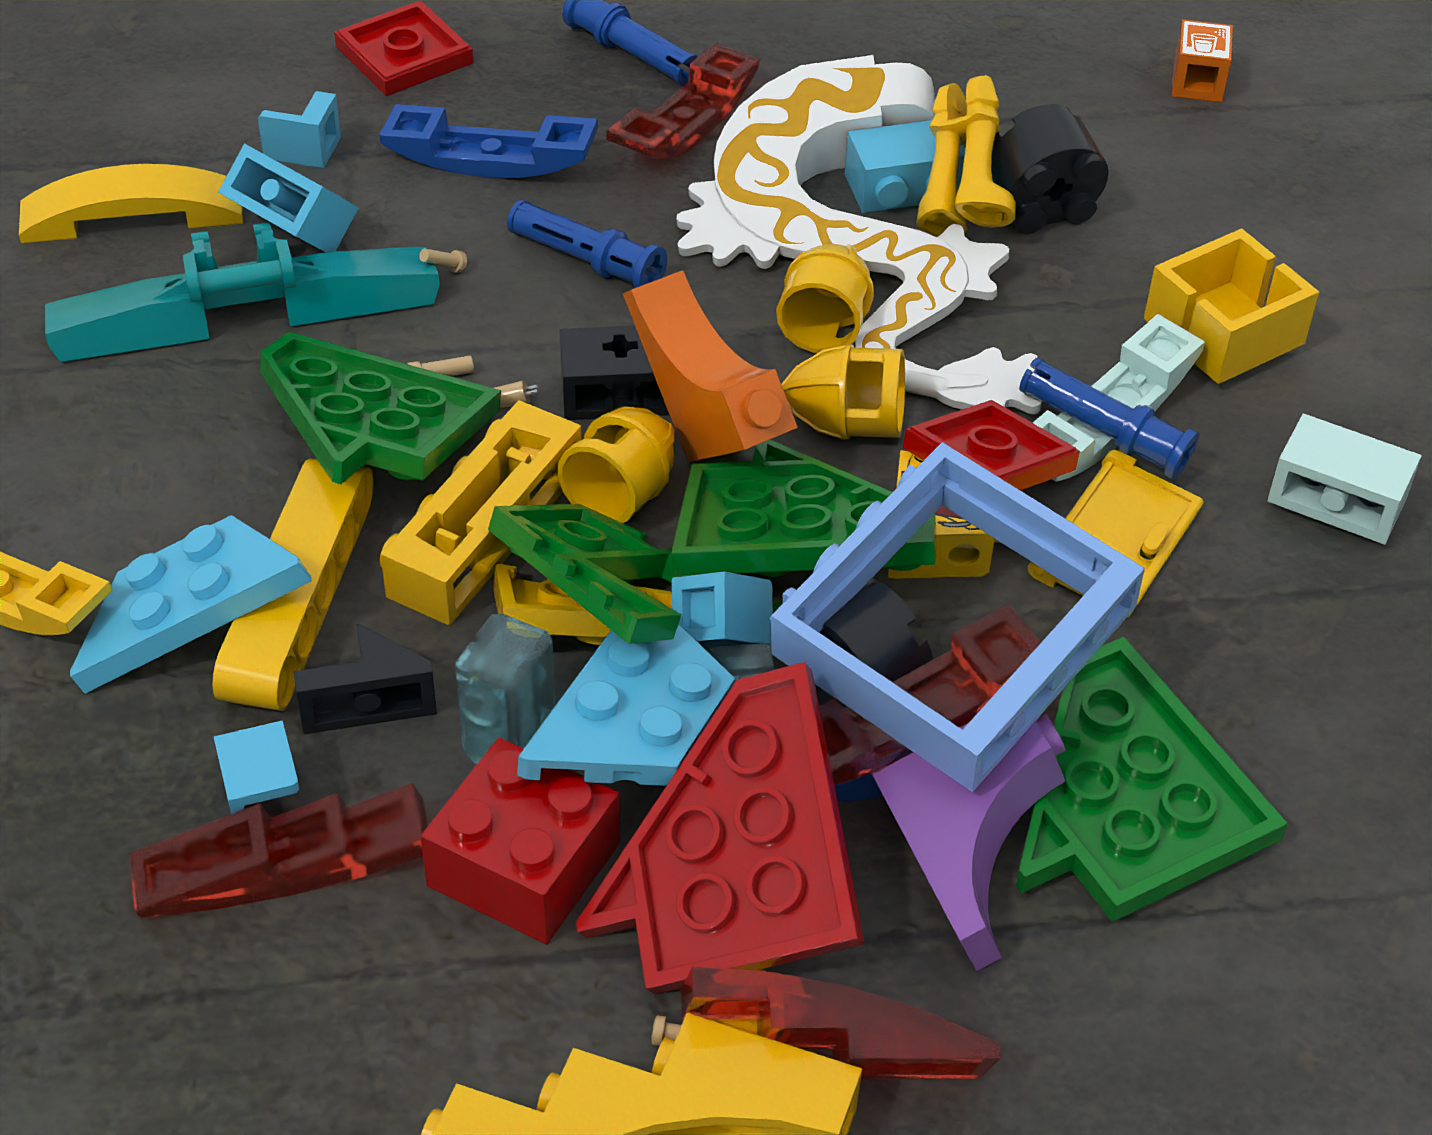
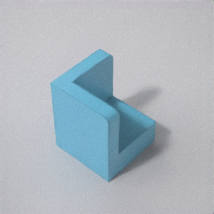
M316 91L302 116L263 110L258 117L263 154L275 161L325 168L341 139L336 94Z
M725 571L672 578V609L681 614L679 625L703 648L734 650L771 646L770 618L773 614L772 583L770 580Z
M283 720L213 736L237 840L251 837L244 806L295 794L299 790Z

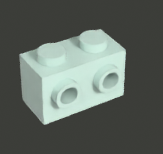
M1303 413L1279 458L1267 502L1385 545L1406 502L1422 455Z

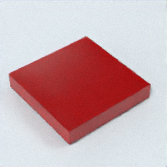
M420 0L334 32L336 47L385 96L474 63L473 48Z
M993 400L911 426L905 431L903 443L905 450L925 460L943 442L1020 491L1076 470L1080 454L1076 447Z

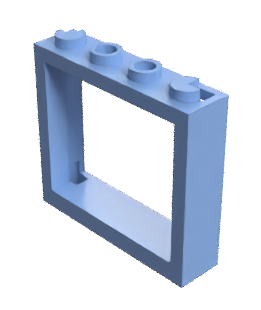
M942 442L917 468L911 464L901 476L895 491L883 503L880 501L873 502L860 517L856 530L840 546L833 544L823 552L815 565L813 574L797 590L790 588L783 593V604L770 618L771 654L788 666L805 662L812 670L814 683L973 792L1136 608L1145 568ZM942 505L1084 595L963 730L819 633L823 629L824 623L851 600Z

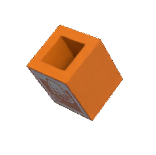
M1182 19L1173 62L1171 97L1213 102L1223 101L1232 60L1233 25Z

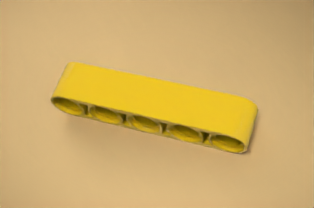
M309 458L304 462L270 540L297 556L311 575L312 581L233 620L215 662L212 686L216 700L284 711L288 707L296 689L294 671L304 670L368 515L374 485L372 469L369 467H361L340 485L331 481L317 459Z

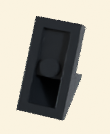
M356 624L361 654L360 662L325 665L319 668L294 671L296 694L304 735L436 715L437 707L431 661L364 625Z

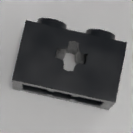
M635 326L559 329L564 419H597L603 414L620 407L645 408L659 416L669 415Z

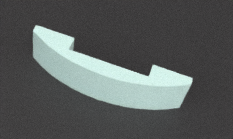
M1157 314L1122 345L1120 362L1091 387L1133 409L1137 405H1147L1156 411L1204 350L1205 341ZM1047 410L1033 422L1035 425L1071 444L1080 451L1076 470L1053 478L1052 480L1055 482L1068 479L1085 471L1102 460L1109 451L1116 448V440L1063 412L1056 416Z

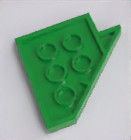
M292 332L286 333L260 351L261 376L331 481L340 485L365 464L388 470L392 476L399 479L424 480L499 413L501 390Z
M771 439L755 445L752 461L692 464L671 552L674 576L700 575L725 571L730 573L757 572L763 576L776 577L785 575L790 571L814 570L820 556L829 546L833 544L840 546L856 530L860 517L873 502L880 501L883 503L893 492ZM935 513L883 567H888L895 571H909L921 565H936Z
M1123 636L1101 646L1062 690L1054 727L1066 751L1055 756L1065 782L1050 790L1035 802L1016 887L1022 894L1064 873L1072 871L1108 918L1114 922L1281 841L1288 823Z

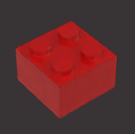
M498 737L420 836L426 886L548 945L620 844L619 792L600 783L584 782V776L569 769L541 768L540 780H526L517 776L518 756L524 748Z

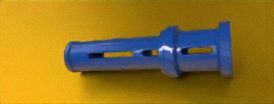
M566 0L562 16L563 21L569 27L574 29L584 28L592 33L594 40L603 47H614L616 45L621 47L626 52L631 53L674 79L680 85H686L694 78V76L679 68V65L684 64L697 72L699 68L698 56L685 51L643 25L631 20L630 13L622 4L616 2L609 4L604 0Z
M518 200L508 215L507 226L511 233L520 234L550 246L555 250L591 263L595 273L608 279L616 276L633 283L634 288L661 279L665 274L668 262L665 248L656 244L645 247L630 241L626 233L614 228L600 232L567 217L532 205L526 200Z
M1039 357L1035 358L1030 364L1034 372L1029 369L1025 371L1019 386L1020 392L1029 394L1116 440L1115 446L1120 452L1129 456L1136 454L1164 469V476L1172 481L1181 474L1196 448L1200 436L1199 432L1193 429H1188L1184 432L1155 417L1154 409L1147 405H1137L1133 409L1045 363Z

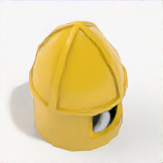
M823 244L801 252L788 267L784 279L785 287L776 308L777 323L786 338L797 347L812 353H819L824 349L845 344L851 345L856 340L863 323V318L869 312L874 299L870 271L864 260L857 254V249L850 244ZM855 324L853 330L842 338L836 337L838 328Z
M849 344L824 349L797 365L781 384L792 413L818 433L843 440H849L851 436L901 437L906 388L905 354L903 349L854 348L853 345Z
M620 407L595 419L585 432L584 439L572 444L563 453L558 462V479L567 499L571 504H581L621 523L629 521L649 500L658 496L668 483L669 473L673 467L674 428L672 424L648 409L635 407Z

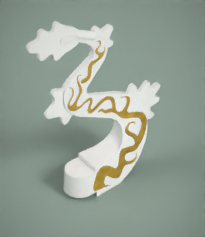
M874 55L800 65L762 86L738 106L722 130L714 155L715 181L695 182L689 185V197L700 204L701 207L682 211L677 214L676 218L677 226L680 229L690 230L677 243L679 254L691 256L703 252H712L713 263L719 267L727 265L742 252L749 253L758 267L767 269L773 265L779 255L795 259L801 252L823 244H850L857 249V254L864 260L869 271L887 273L900 278L903 284L862 324L855 340V348L896 349V346L952 313L962 304L965 297L993 300L997 296V286L989 276L1008 261L1009 248L1004 244L970 241L964 236V228L960 224L950 225L939 237H935L917 229L830 209L811 199L802 189V183L817 174L845 168L848 131L933 120L934 87L931 77L924 69L911 63L875 64ZM992 347L978 355L943 366L938 371L919 366L905 359V392L937 398L940 402L953 408L965 409L993 400L1005 408L1015 407L1026 413L1036 414L1041 411L1042 401L1029 394H1024L1019 390L1025 371L1029 369L1034 372L1030 364L1037 358V355L1032 353L1024 354L1013 361H1006L1002 358L1000 349Z

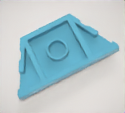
M232 515L212 525L200 526L191 531L184 539L156 553L141 555L133 560L128 567L117 572L111 585L113 591L104 599L71 667L70 677L86 694L311 582V575L297 556Z
M679 624L672 640L633 644L627 643L611 630L518 756L517 776L526 780H540L541 768L584 770V782L614 783L620 780H631L640 785L667 786L733 687L735 677Z

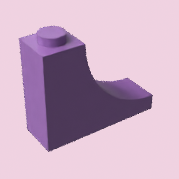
M1046 713L1041 715L973 792L914 752L872 774L976 971L1002 958L993 937L988 912L990 878L999 850L1020 817L1037 800L1065 782L1055 756L1066 751ZM968 724L960 727V729L963 730Z

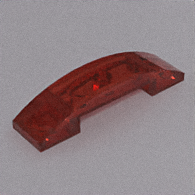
M715 43L690 63L688 83L651 113L634 108L607 130L606 140L657 159L675 157L688 151L706 138L733 109L756 74L760 59Z
M1007 604L952 634L950 651L892 683L960 728L977 715L1040 645L1041 641L1015 610ZM836 698L819 706L834 785L852 781L882 770L886 766L913 753V751L849 707L843 709Z

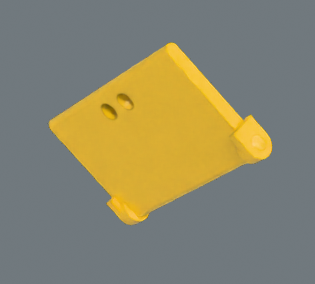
M1111 450L1103 459L1101 469L1065 519L1145 568L1137 606L1203 506L1204 501L1202 498L1135 466L1137 459L1118 450ZM1142 556H1147L1150 560L1144 559ZM1033 562L1029 563L1028 572L1036 580L1052 588L1058 583L1084 596Z

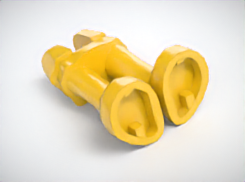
M988 75L969 79L966 87V100L959 85L951 83L939 88L932 109L934 117L930 122L929 128L935 137V154L927 190L919 203L916 226L920 231L935 237H939L952 224H960L964 228L965 233L968 221L979 226L994 228L1009 225L1015 220L1016 203L1013 195L1008 190L995 184L992 179V150L995 134L1000 130V121L998 117L999 100L994 83ZM960 145H966L959 189H957Z

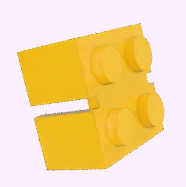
M1241 228L1154 266L1144 319L1149 322L1159 314L1205 341L1204 350L1194 364L1217 384H1220L1304 345L1319 291L1289 266L1282 263L1275 267L1266 305L1263 307L1276 256Z

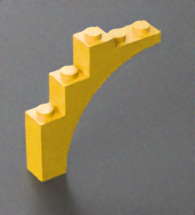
M686 1013L676 1040L665 1037L661 1042L654 1060L652 1073L573 1048L561 1075L551 1072L547 1077L539 1096L537 1110L456 1083L444 1110L437 1108L432 1110L425 1122L421 1135H848L857 1109L862 1068Z

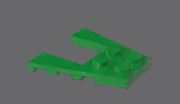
M581 504L494 507L488 530L510 547L509 549L512 553L526 560L624 641L633 644L674 639L681 614L630 585L634 579L662 577L672 583V578L683 577L674 576L671 556L672 548L657 549L645 542L646 533ZM783 601L773 602V613L783 604Z

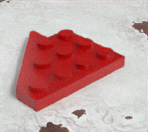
M805 662L742 678L735 682L576 921L577 932L587 939L636 927L645 988L655 995L865 944L813 672Z

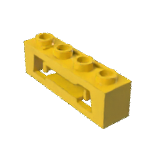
M520 400L515 403L502 419L495 420L487 430L485 438L471 454L463 456L456 463L451 476L435 494L426 496L420 504L417 514L399 534L395 533L390 536L384 544L380 554V566L383 571L386 598L450 626L492 577L495 563L503 564L512 553L509 549L510 547L488 530L494 507L552 505L563 492L558 479V462L563 453L572 444L582 440L581 425ZM542 479H546L547 481L544 483V485L540 488L536 495L532 499H530V493L534 490V488L540 483ZM470 564L472 570L454 589L453 583Z

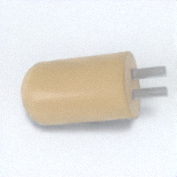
M525 380L494 387L501 390L500 408L513 407L518 400L530 403V395L538 393V385L528 387Z

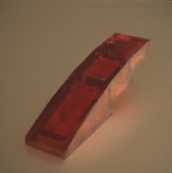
M413 783L351 807H347L339 795L335 793L273 818L270 817L259 803L129 853L134 911L140 918L228 908L296 895L361 878L423 857L420 836L428 827L423 797Z
M692 967L681 988L682 1019L685 1018L686 1013L706 1019H756L757 1035L800 1049H832L834 1060L862 1068L861 1079H981L1001 1059L998 1042L926 1010L849 986L774 972Z

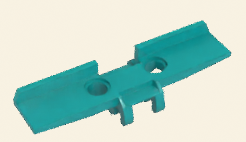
M270 222L253 224L257 245V261L218 267L211 250L208 231L191 233L194 250L182 255L185 273L144 279L45 304V336L47 345L58 360L65 362L210 339L204 310L285 297L290 326L434 304L440 286L439 274L435 264L422 262L419 258L420 251L424 248L428 249V247L335 251L291 257L287 240L274 238Z

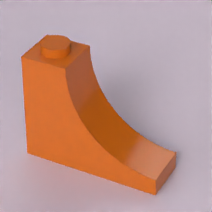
M683 270L622 293L688 462L746 450L798 428L776 369H761L749 364L722 340L702 311Z

